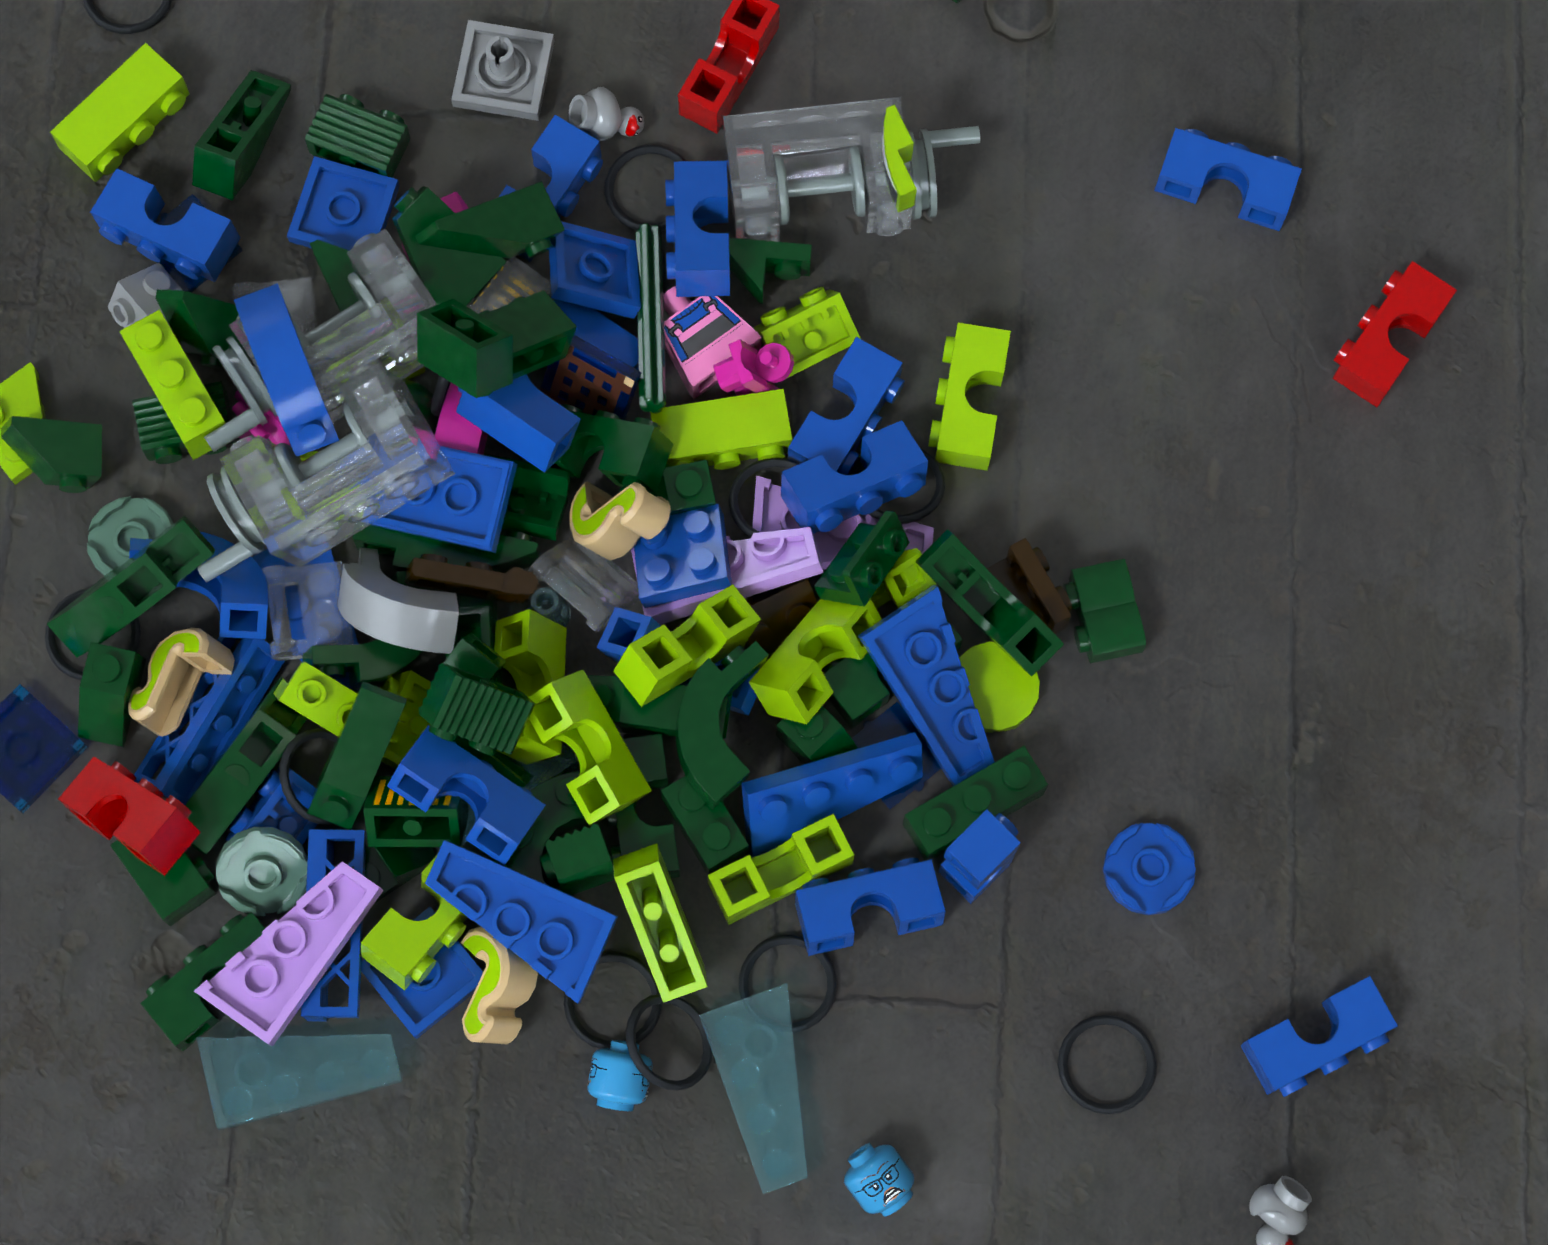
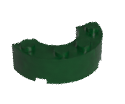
M580 771L548 779L530 790L535 798L546 806L505 864L506 867L545 883L542 877V863L539 856L546 854L547 848L545 844L547 840L555 841L557 836H561L575 828L591 827V825H588L566 784L579 776Z

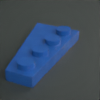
M933 585L859 634L858 637L952 786H955L995 763L978 709L974 706L965 668L961 665L954 642L956 640L951 625L946 619L939 587Z
M913 732L741 783L746 841L749 844V855L756 857L785 843L791 838L793 833L833 813L838 820L922 778V743L916 733Z
M444 840L425 884L470 920L475 921L494 936L493 938L522 958L545 979L555 984L573 1001L580 1004L618 916Z

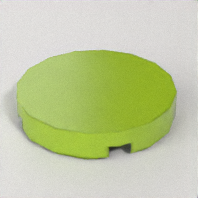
M991 641L972 646L959 657L962 667L965 668L970 684L968 687L974 706L978 709L985 732L993 733V731L1000 732L1015 729L1029 718L1039 699L1040 680L1037 672L1031 677L997 644Z

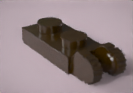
M422 554L420 558L414 557L407 566L405 583L407 584L406 586L451 592L456 593V595L485 600L523 604L524 601L527 602L534 592L538 590L539 579H537V575L533 574V571L530 572L528 569L524 571L523 568L513 567L506 573L493 571V566L482 562H467L465 566L449 564L448 559L441 555Z

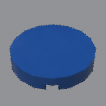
M1158 823L1134 824L1117 834L1106 851L1103 864L1106 887L1116 902L1131 912L1144 915L1166 913L1182 903L1193 887L1196 870L1193 850L1183 835L1168 825Z

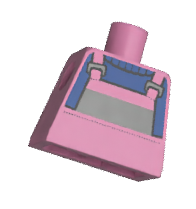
M676 286L663 294L664 310L670 316V318L664 321L665 349L693 399L718 383L713 365L732 357L728 344L741 339L755 349H761L762 337L718 296H700L691 301L689 297H676Z

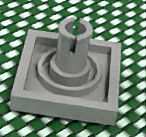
M468 20L451 99L453 107L539 121L555 42L554 34Z

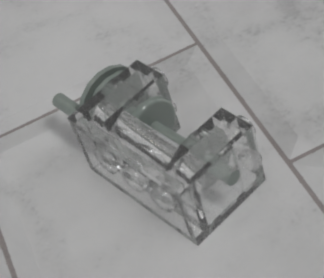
M901 97L723 116L725 161L727 160V177L734 237L780 242V224L787 225L790 221L789 198L851 191L855 214L858 217L864 216L866 233L877 232L879 236L885 237L898 235L903 232V229H910L911 218L913 220L921 218L922 210H926L929 218H935L937 215V184L932 148L980 143L979 126L933 131L920 129L918 139H914V134L911 130L908 131L914 146L912 160L904 164L917 191L915 205L898 212L892 200L883 167L882 135L887 107L895 104L904 122Z
M386 229L377 234L372 233L363 236L354 244L353 249L346 252L354 269V272L348 275V282L359 300L358 302L304 335L293 320L310 368L333 423L345 416L343 405L346 402L353 401L360 407L424 367V365L417 361V313L433 307L437 303ZM239 315L236 321L229 325L236 338L235 340L231 336L226 339L230 348L223 351L219 345H216L212 349L250 409L204 436L213 452L257 425L261 424L263 426L268 423L264 414L269 410L275 417L278 416Z
M379 363L375 365L366 364L352 371L348 376L349 380L338 387L346 401L343 405V412L352 432L303 462L299 456H295L293 449L288 444L279 443L276 445L260 435L242 438L231 446V452L220 458L223 465L220 474L212 473L208 475L207 485L217 509L239 542L198 566V571L206 582L211 581L250 556L262 552L264 544L267 546L270 554L298 567H302L455 474L402 379Z

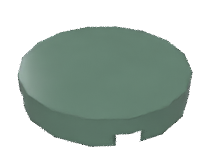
M131 496L118 498L103 506L91 520L88 529V555L95 568L105 576L115 567L119 568L129 560L130 538L155 539L172 526L174 522L169 513L154 500L131 498Z
M252 827L238 832L224 844L217 858L216 880L219 884L220 893L223 899L232 907L246 914L252 912L255 916H265V913L277 911V914L288 911L306 891L308 856L303 845L291 834L274 827Z

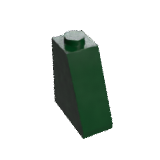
M422 186L418 191L411 187L394 205L399 212L392 220L429 308L451 299H455L466 306L506 263L502 257L419 245L415 238L418 233L434 221L455 214L428 187Z

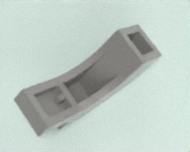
M360 547L358 563H343L338 609L348 623L373 638L400 647L450 654L453 651L459 616L456 593L417 589L391 580L380 569L378 549Z

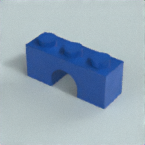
M554 115L532 147L531 152L534 166L548 174L551 178L546 191L559 218L561 216L567 218L578 203V191L585 181L591 183L596 178L603 165V159H601L599 140ZM506 185L499 197L517 190ZM526 252L519 255L529 262L533 259L529 258Z
M1175 128L1154 191L1196 204L1201 189L1206 183L1215 179H1225L1234 183L1242 194V206L1238 218L1280 231L1287 216L1302 168L1293 166L1289 160L1283 157H1265L1252 153L1248 147L1239 143L1229 142L1224 144L1209 139L1205 133L1196 129L1181 130Z
M727 160L674 162V179L665 180L666 206H674L675 216H666V242H675V252H666L667 279H676V297L730 296L729 233H708L700 229L712 223H728Z
M116 168L90 211L100 227L99 233L115 244L122 245L125 241L136 246L139 253L152 261L160 262L163 258L174 263L175 268L189 278L198 280L202 276L215 282L241 239L232 221L192 203L180 221L171 225L156 224L157 217L165 203L155 185Z
M856 337L833 375V388L851 399L854 404L853 411L848 416L838 420L826 419L810 411L788 447V459L801 464L819 455H823L834 471L850 475L860 458V454L855 451L860 445L862 437L878 430L883 419L878 413L886 401L891 404L894 403L904 386L905 380L900 378L903 363Z
M902 420L862 437L860 462L865 470L855 475L840 474L829 466L823 455L782 471L781 497L800 528L811 527L813 534L819 531L829 532L838 527L844 520L858 514H870L876 511L882 504L897 497H909L925 486L928 460Z
M428 725L399 763L387 787L425 813L435 800L443 796H457L466 801L475 814V824L465 840L505 866L546 805L536 799L528 789L517 786L498 773L491 764L484 760H479L457 745L456 742H450L432 734L429 731L430 726Z
M986 809L946 849L944 854L946 860L940 865L938 872L972 904L1010 866L1021 844L1016 838L1019 834L1017 828L1001 813L994 817Z
M907 858L894 863L892 869L875 872L873 868L859 869L848 874V879L830 882L827 878L815 879L805 883L802 886L803 889L796 890L795 906L808 956L853 946L855 931L851 918L857 910L865 906L874 905L887 910L894 919L898 935L942 926L946 913L932 859L920 862L918 858Z
M1371 976L1334 994L1321 1003L1331 1023L1330 1035L1325 1043L1311 1044L1304 1041L1297 1035L1289 1019L1240 1045L1267 1095L1279 1089L1283 1097L1308 1085L1304 1076L1314 1070L1321 1068L1325 1076L1348 1064L1349 1061L1345 1054L1361 1046L1364 1053L1367 1054L1390 1042L1386 1033L1398 1025Z

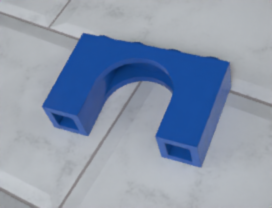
M557 299L554 300L577 326L571 342V346L574 347L572 355L613 378L616 377L618 371L634 380V384L639 380L638 338L593 308ZM556 361V362H554V363H552V364H549V365H547V366H557V367H558L559 361ZM569 362L567 369L576 373L578 366ZM586 372L585 379L593 383L595 375ZM527 374L513 379L512 384L493 391L488 396L479 398L473 397L458 387V391L462 395L456 412L544 473L570 448L581 419L538 390ZM604 381L602 388L610 392L612 385ZM620 392L618 400L625 394V392Z

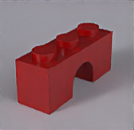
M733 0L720 21L719 36L706 61L701 58L698 59L678 93L679 115L718 134L779 28L780 5L770 0Z
M1413 261L1403 274L1395 270L1381 291L1387 295L1381 307L1378 308L1372 304L1357 325L1364 330L1356 343L1348 338L1333 361L1340 366L1332 379L1375 407H1378L1410 360L1393 348L1388 338V331L1395 328H1406L1425 339L1457 289Z
M93 757L58 800L83 824L108 840L114 836L137 859L165 876L201 833L187 819L192 813L191 810L172 795L163 800L164 794L144 778L136 783L135 780L137 778L119 762L114 761L109 766L98 758Z

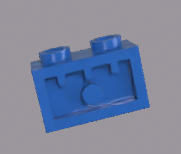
M279 767L276 771L272 769L257 788L256 792L259 794L249 808L244 806L228 826L231 832L226 837V840L229 841L238 832L252 827H274L291 834L303 845L309 836V829H314L317 824L304 819L287 802L280 783ZM289 769L291 788L300 803L309 809L316 788L292 769Z

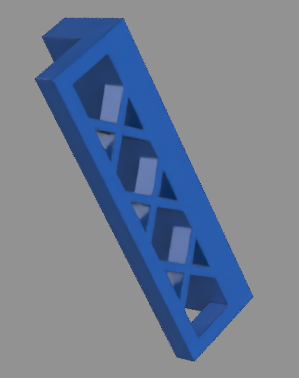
M218 637L217 641L231 649L236 640L240 641L233 652L235 662L232 675L203 672L180 727L167 736H158L134 774L137 778L135 782L138 783L144 778L157 787L166 799L172 795L185 805L220 756L226 751L252 716L287 656L263 639ZM214 682L209 693L203 697V693L208 685ZM190 721V724L187 727L184 734L179 736V733L183 728L184 724ZM166 760L156 780L151 779L159 765Z
M309 829L306 893L335 868V841H355L354 859L348 866L365 877L367 838L365 830ZM363 920L350 937V952L337 965L332 962L330 965L332 970L329 971L328 968L301 1006V1017L307 1021L327 1022V1018H359ZM350 963V974L348 978L342 972V970ZM337 975L349 986L348 1007H328V984Z

